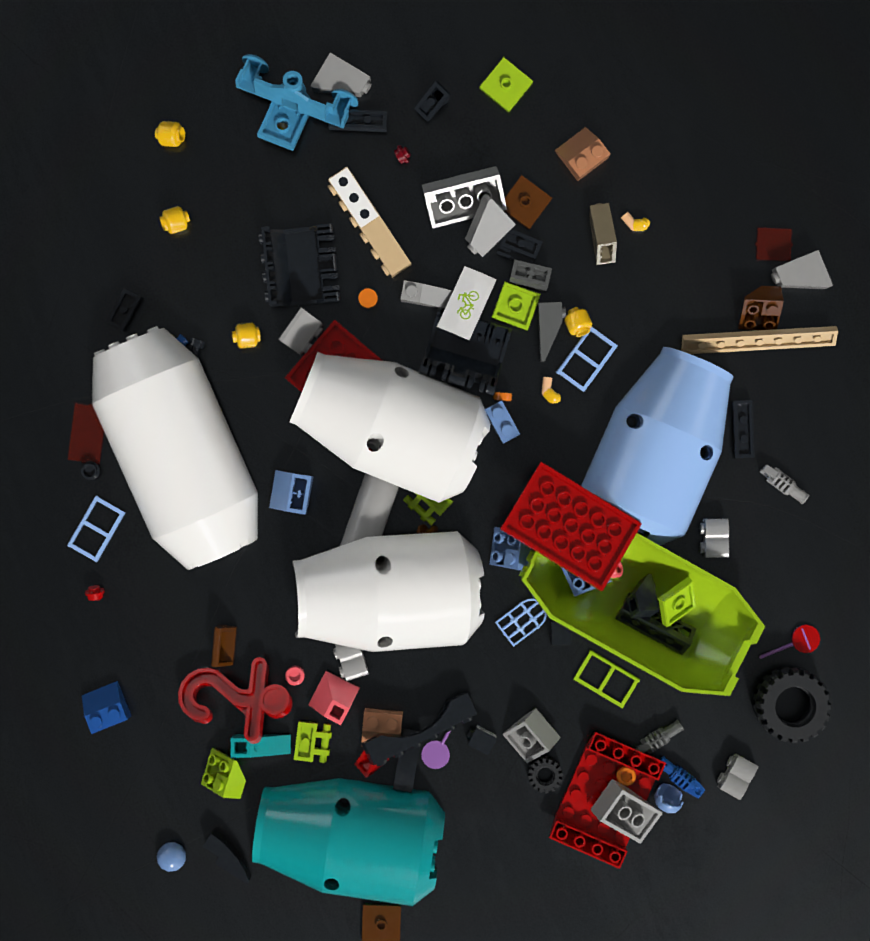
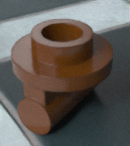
M423 524L418 527L417 534L437 533L438 527L433 525L431 528H428Z

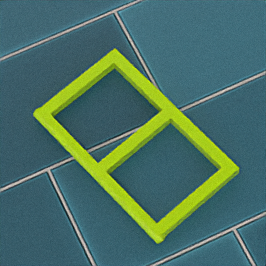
M589 650L588 655L573 680L622 709L636 685L640 682L638 677L592 650ZM592 655L611 666L598 689L579 678ZM615 669L634 680L621 703L602 692Z

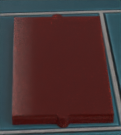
M75 404L68 460L81 461L83 464L87 461H94L100 464L104 430L92 404H89V406Z

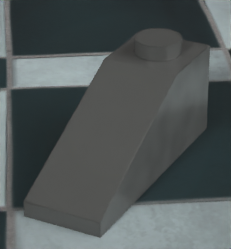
M562 302L538 303L540 362L546 360L563 322V318L566 317V308L562 307Z

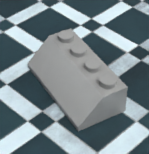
M496 166L422 185L432 228L474 218L485 194L491 197L503 211L507 210L500 174Z

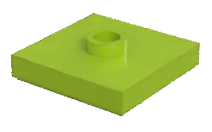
M503 57L479 89L506 111L510 112L533 84V81Z
M505 281L492 318L528 331L541 294Z
M687 577L658 598L662 624L669 627L696 608L693 581Z

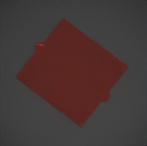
M758 228L757 242L755 243L757 246L756 260L791 261V247L793 246L791 243L792 229Z

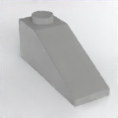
M404 280L401 302L445 309L453 291Z

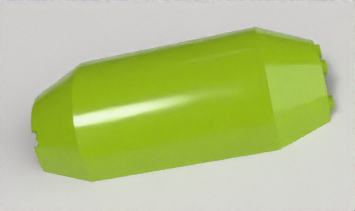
M636 533L621 559L623 565L622 576L612 578L613 581L608 583L602 592L595 589L574 597L561 566L532 550L526 557V561H528L527 566L524 565L519 574L522 577V582L551 620L680 692L730 696L739 680L735 675L750 646L757 644L765 628V625L735 587ZM648 574H652L653 581L655 582L657 599L687 577L693 581L696 608L679 620L696 628V632L691 646L683 655L615 619L617 612L623 606L626 595L631 593L638 582ZM680 629L683 635L689 636V632Z

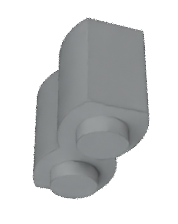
M703 519V523H700L699 527L700 534H703V542H700V553H703L705 558L729 557V520Z
M335 644L336 648H333L336 660L340 659L341 666L339 671L342 678L345 677L346 681L369 674L361 649Z
M735 753L734 756L729 757L725 773L722 772L719 775L717 787L741 800L759 766Z

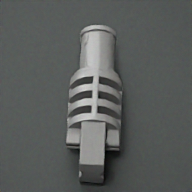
M764 465L760 470V473L767 478L766 481L784 495H791L801 504L805 503L808 499L809 494L796 486V481L777 467L773 469L769 465Z

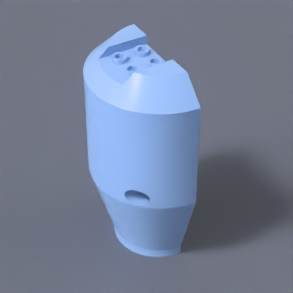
M663 347L659 356L616 406L581 486L642 523L638 532L658 545L685 536L722 453L729 391L733 375L694 355L677 349ZM630 416L636 420V424L632 428L626 422ZM701 448H704L706 451V455L703 458L700 456Z

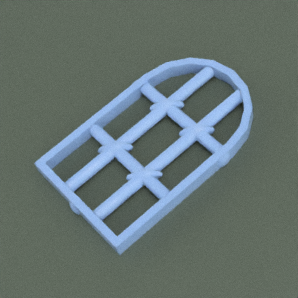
M534 598L520 602L495 622L513 647L536 629H539L546 620L547 615L545 613L544 619L540 624L536 621L544 613V610L534 617L530 613L531 609L538 605L537 601L529 608H526L523 604L527 601H536ZM522 606L523 612L514 618L511 612ZM527 613L530 617L529 621L520 627L517 621ZM509 616L511 618L510 622L501 628L498 622ZM531 622H534L536 627L526 634L523 631L524 628ZM514 623L517 626V630L507 636L504 630ZM520 631L523 637L513 643L510 638Z

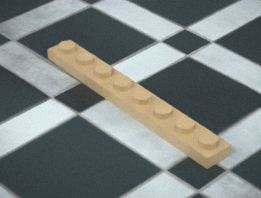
M837 326L690 334L682 336L681 350L688 354L836 346L838 329Z

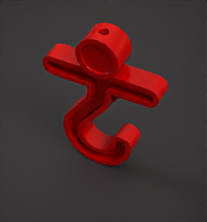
M257 657L252 661L249 688L246 690L239 689L218 670L201 668L188 674L181 682L178 691V700L183 712L195 722L207 724L212 720L213 713L206 706L199 705L196 697L201 688L206 686L214 687L246 715L244 737L251 744H257L262 738L264 713L271 718H283L291 711L293 702L291 695L283 686L277 684L267 686L269 665L261 657Z

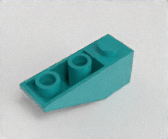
M233 734L231 737V758L291 754V734H262V738L257 744L249 743L245 739L244 734Z

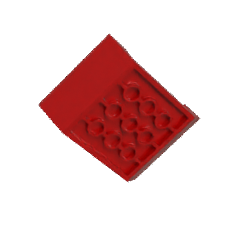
M594 732L583 750L555 814L549 838L620 869L627 854L626 846L630 838L600 822L590 809L612 779L618 782L616 772L621 766L631 768L636 773L634 783L626 787L647 800L655 780L659 781L666 762L598 732Z

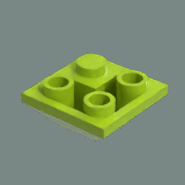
M212 748L201 785L222 798L241 799L246 779L238 762L216 748Z

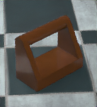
M217 625L214 628L212 667L234 665L237 626Z

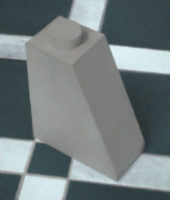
M330 53L312 82L311 89L314 92L331 94L335 89H345L356 97H362L363 93L367 94L372 84L370 83L369 75Z
M487 194L483 195L465 237V240L469 243L467 247L474 255L478 252L482 257L516 225Z
M819 250L772 269V280L774 284H778L781 288L827 289L833 286Z

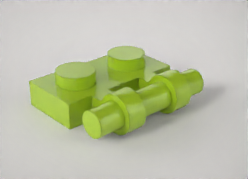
M416 494L417 496L414 500L409 495L403 499L408 504L407 507L410 510L413 509L421 516L420 519L423 522L426 521L430 525L436 521L431 514L435 511L441 516L453 502L449 498L436 502L419 494ZM421 499L430 507L427 511L418 504Z
M299 721L294 760L313 762L314 755H320L319 762L326 763L327 756L330 754L328 746L329 739L332 737V732H330L331 724H323V731H318V723ZM316 738H322L321 748L315 747Z

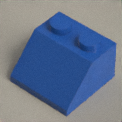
M118 681L82 695L84 717L91 734L126 721L132 716Z

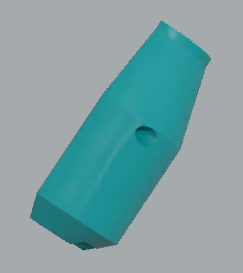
M337 778L278 787L265 786L257 815L252 862L262 864L321 893L414 906L435 889L437 869H434L435 856H433V853H437L438 840L443 839L445 812L429 791L412 789V793L393 790V786L363 781ZM346 798L348 799L349 803L343 804L341 803L340 799Z

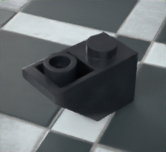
M648 574L641 579L627 598L631 618L652 617L660 611L652 574Z

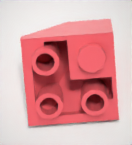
M326 670L308 705L322 716L341 725L360 687Z

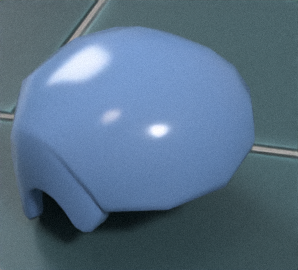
M661 784L654 795L656 805L666 813H676L684 803L683 801L681 802V791L670 784Z
M176 842L165 843L157 852V863L161 869L167 872L179 870L186 861L184 848Z

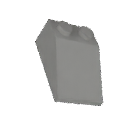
M614 779L610 781L590 809L600 822L640 844L663 813Z

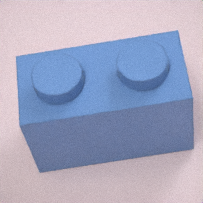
M502 401L485 409L502 444L520 435Z

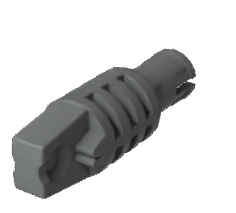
M677 719L664 729L658 728L640 740L642 744L635 749L643 753L647 751L650 755L669 743L671 737L684 729Z

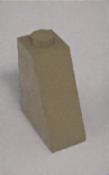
M609 203L591 205L589 217L596 265L615 263L617 240Z

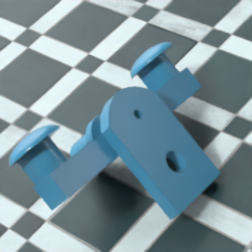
M247 54L242 57L245 65L243 69H240L235 80L236 88L272 101L257 133L258 138L293 151L309 116L344 129L349 117V107L358 106L356 96L345 89H335L332 91L331 95L335 99L333 104L327 102L325 105L312 100L306 93L302 76L296 71L285 73L281 85L265 82L259 74L269 71L268 64L261 57L253 54ZM279 123H286L288 127L281 130L277 125Z

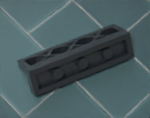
M628 593L615 619L683 655L691 646L696 628L681 620L674 622L672 627H666L662 624L660 611L654 614V618H631L627 604V598L631 593ZM680 629L689 632V636L683 635Z

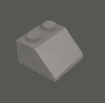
M301 308L279 340L302 355L303 352L307 353L311 348L313 338L320 336L323 328H321L323 324Z
M537 709L525 714L503 733V736L526 763L549 752L561 738Z

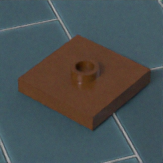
M521 175L505 197L507 210L504 211L530 229L552 200V197Z
M363 903L362 941H400L401 905Z

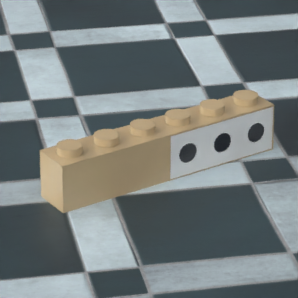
M348 167L328 179L330 183L328 186L333 196L338 195L341 200L338 202L344 212L348 210L351 215L349 220L355 228L357 226L360 228L362 233L359 235L365 244L369 242L372 246L370 251L376 260L380 258L383 265L381 268L386 276L390 274L393 278L410 267L411 262Z

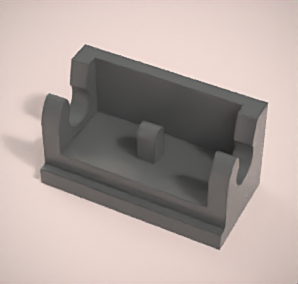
M514 260L509 283L546 293L552 268Z

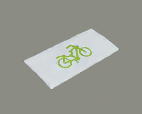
M464 266L437 327L470 340L497 279Z

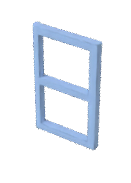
M593 326L590 328V331L612 346L601 363L598 365L578 350L579 346L588 336L586 334L581 337L556 371L557 374L583 392H585L618 346L594 329ZM574 353L596 368L584 386H581L562 372Z
M96 495L67 546L98 562L126 512ZM97 501L120 514L109 533L86 521ZM83 525L106 537L96 556L73 544Z

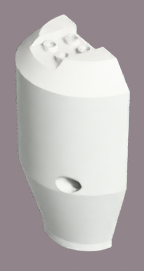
M320 352L316 354L311 371L290 419V423L300 427L352 468L436 502L444 501L464 492L477 468L474 464L478 454L476 451L477 447L490 431L491 425L480 397L435 378L419 374L418 371L396 362L325 355Z
M458 531L365 537L314 556L293 561L298 599V630L295 633L296 638L305 637L370 652L464 645L484 619L485 613L481 610L480 577L484 576L482 560L478 550ZM379 556H382L379 561H376Z

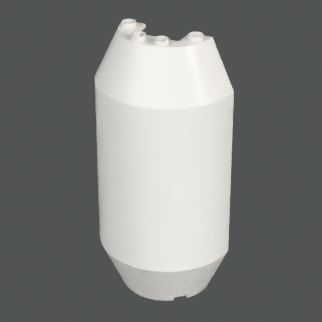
M158 326L148 329V333L138 336L137 333L126 337L127 341L122 344L117 341L108 345V350L102 349L94 353L92 405L152 539L187 570L233 553L258 539V492L199 358L165 328L159 329Z

